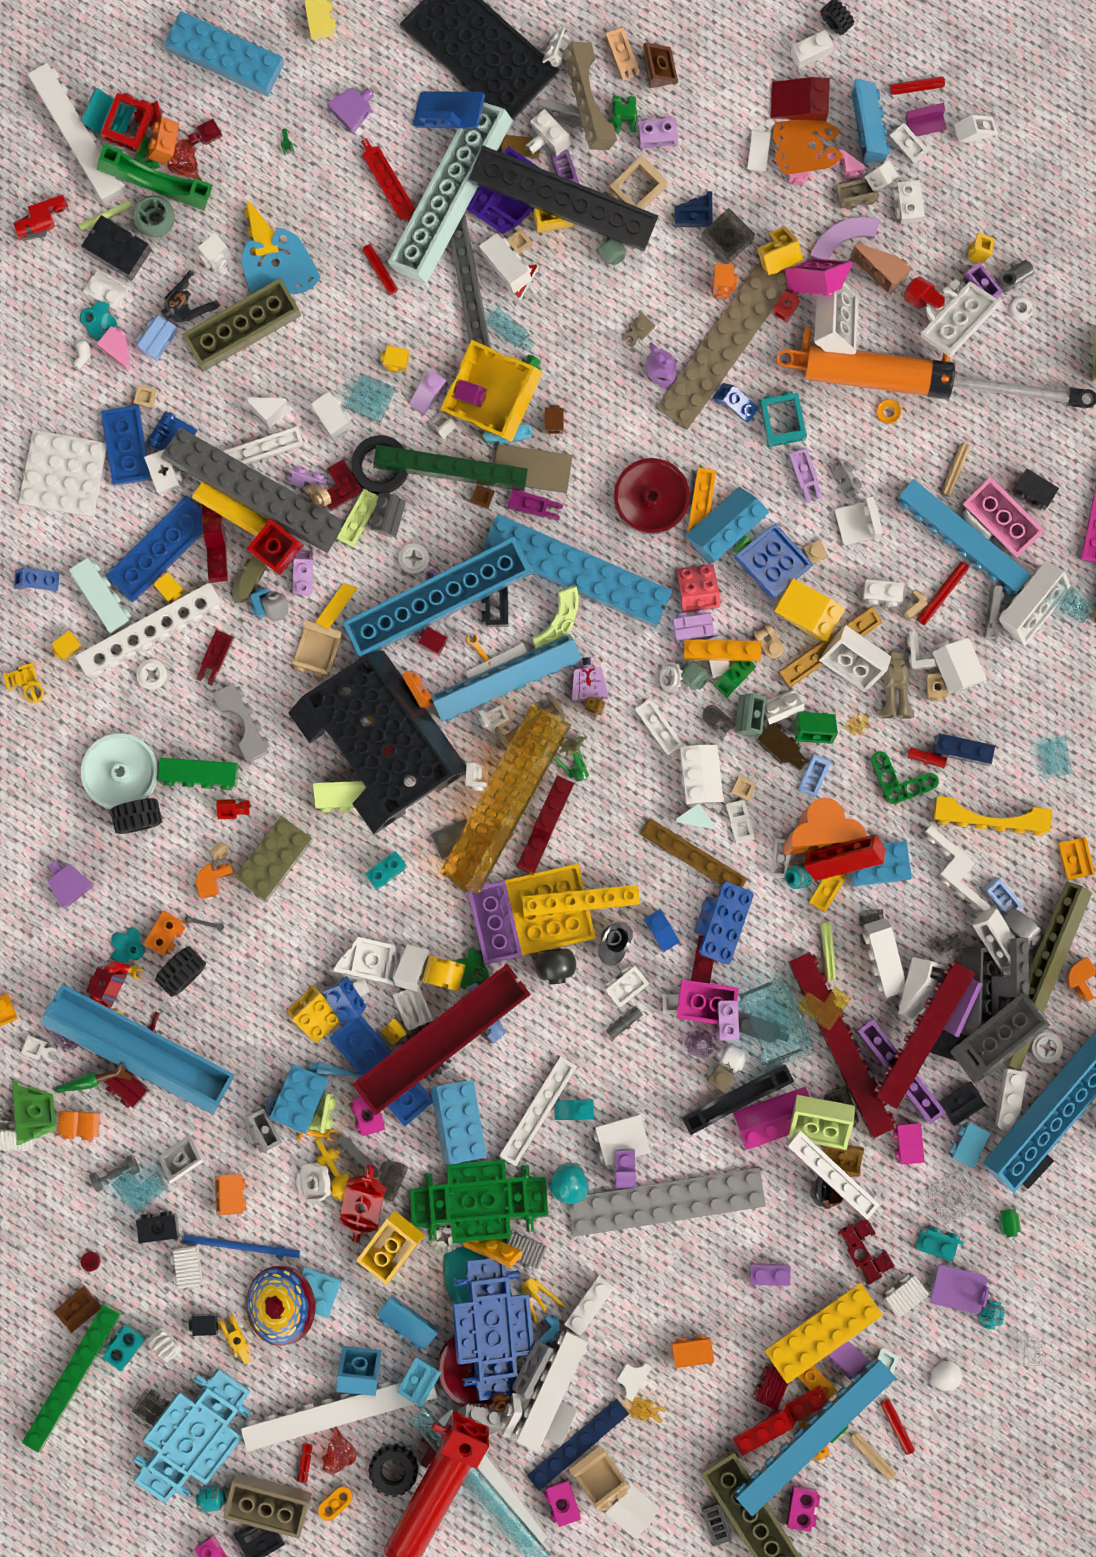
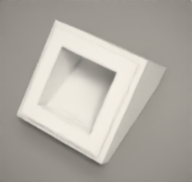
M442 410L428 422L443 439L457 427L454 421Z

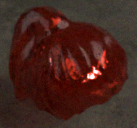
M181 139L175 144L173 157L167 162V165L172 173L190 176L202 181L197 168L198 163L194 156L196 150L192 147L189 139Z
M337 1426L334 1427V1434L328 1444L327 1454L322 1457V1469L328 1474H336L342 1471L346 1466L352 1465L357 1457L355 1448L342 1436Z

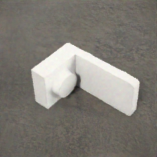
M887 161L866 175L865 178L872 190L877 192L893 182L898 177V174L891 162Z
M909 631L907 643L908 647H911L909 663L912 669L926 670L939 668L933 656H923L920 660L918 632Z

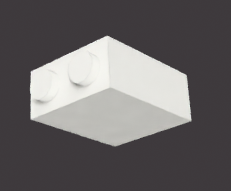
M959 637L951 640L950 643L949 641L943 642L938 645L939 649L932 652L950 694L973 687L987 680L969 638L961 640Z
M640 1114L595 1127L596 1131L593 1132L595 1143H600L601 1150L598 1151L600 1161H605L606 1165L615 1163V1150L635 1149V1157L651 1153Z

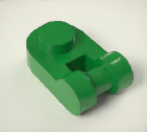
M144 136L137 153L138 161L149 168L158 169L160 168L158 162L153 160L145 162L144 157L148 156V145L151 138Z

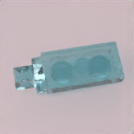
M498 307L486 321L488 326L519 348L523 345L529 351L535 346V342L528 338L530 334L527 332V329Z

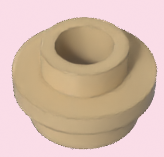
M221 842L217 843L210 852L212 858L215 861L223 860L228 855L229 847Z

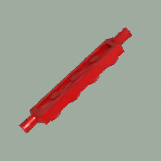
M365 138V141H361L366 150L362 155L363 159L399 220L406 219L409 223L416 210L380 147H372L368 138Z

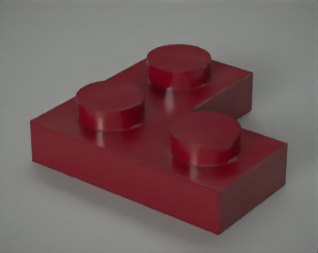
M343 459L327 468L336 483L335 486L327 490L331 498V503L327 506L330 511H333L360 495L363 490Z

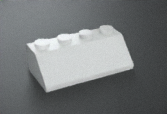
M844 283L840 290L834 292V295H816L814 342L826 352L855 354L858 295Z
M1046 560L1043 565L1037 568L1036 574L1031 580L1025 583L1023 590L1013 598L1010 606L1002 611L999 620L1003 628L1022 645L1025 646L1072 588L1065 571Z

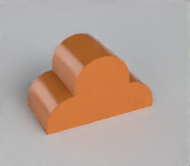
M820 798L802 812L799 817L798 827L784 841L783 853L784 855L807 853L866 837L867 833L858 821L845 818L844 810L838 802L830 798Z

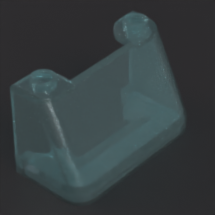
M780 977L739 994L741 999L738 1001L742 1012L746 1011L750 1016L762 1048L760 1050L761 1054L758 1056L763 1066L765 1065L769 1068L815 1053L814 1045L790 984L785 979Z

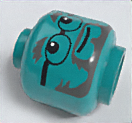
M805 863L790 865L787 868L785 881L790 888H807L812 884L813 878L804 867Z
M987 1300L986 1307L982 1306L981 1312L978 1314V1321L984 1324L983 1328L995 1330V1326L1003 1324L1005 1308L1001 1306V1302Z
M219 1485L202 1486L199 1494H196V1505L200 1506L203 1512L221 1510L222 1505H225L224 1489H221Z

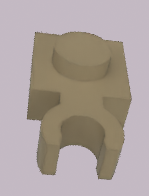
M641 313L629 326L632 331L625 333L622 340L624 341L627 337H631L633 341L629 346L633 347L638 337L643 340L656 325Z

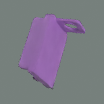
M938 1264L930 1303L978 1314L981 1312L982 1306L986 1307L989 1287L986 1286L988 1279L982 1274Z

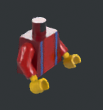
M111 961L105 966L96 968L94 975L89 980L86 992L90 995V999L110 1009L128 975L127 973L139 980L141 977L137 976L136 973L144 971L137 965L130 967L128 964ZM111 1009L123 1016L122 1012L115 1009Z

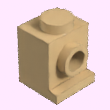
M927 674L925 676L927 699H932V702L944 701L943 698L948 697V691L942 674ZM935 684H939L941 686V689L939 691L935 690Z

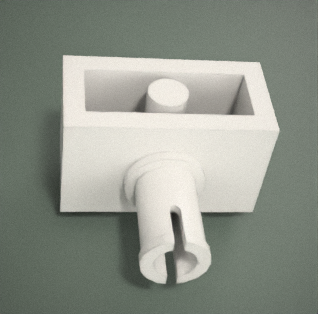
M545 109L530 121L532 130L537 136L525 146L532 155L544 144L556 156L571 145L569 134Z

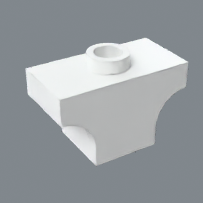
M626 1361L616 1378L626 1388L625 1398L632 1401L638 1390L644 1389L648 1382L646 1377L652 1369V1365L644 1361L643 1364L635 1366Z

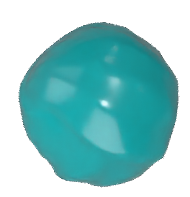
M565 1162L555 1170L550 1190L553 1196L560 1202L576 1204L586 1197L589 1185L584 1171L579 1165Z

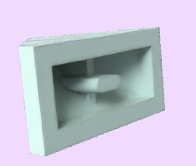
M700 803L678 816L675 821L714 829V824Z

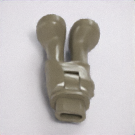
M888 653L891 656L887 672L884 673L886 701L885 706L879 710L878 718L891 719L896 717L895 689L899 690L897 718L912 719L915 715L908 701L910 674L906 661H904V653Z

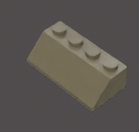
M236 1473L231 1484L223 1518L299 1539L312 1493Z

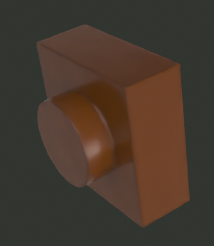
M477 485L470 503L489 510L495 491Z

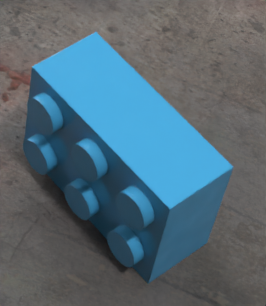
M907 841L884 843L883 846L886 849L884 864L850 872L852 887L911 880Z
M292 1064L269 1119L308 1134L330 1080Z

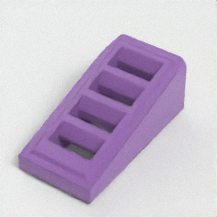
M569 150L561 152L558 156L555 154L551 155L556 175L561 176L572 173V175L565 176L564 178L579 183ZM567 158L568 160L557 164L558 160ZM568 165L570 166V167H568V168L559 170V168H561V167L568 166Z

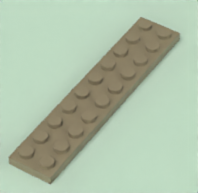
M761 261L657 406L660 412L685 429H689L769 316L784 291L788 289L784 269L776 274L768 275L763 269Z

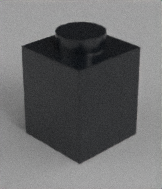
M218 1313L194 1314L192 1319H189V1331H192V1336L217 1335Z

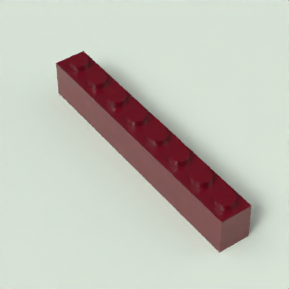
M957 962L948 963L943 971L945 976L942 981L938 980L933 988L935 991L932 998L928 997L923 1005L925 1010L922 1015L918 1014L915 1018L913 1031L907 1032L903 1040L905 1041L903 1048L899 1047L894 1055L896 1060L893 1065H888L884 1072L886 1077L883 1082L879 1081L874 1089V1092H876L874 1097L894 1109L898 1108L975 976L974 972Z

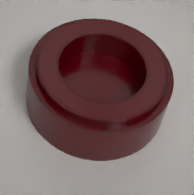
M90 1251L81 1257L80 1263L84 1270L92 1272L99 1268L101 1259L96 1252Z

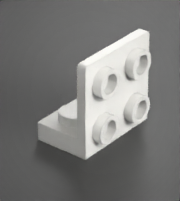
M874 496L866 498L862 503L835 509L844 546L882 536L883 530Z

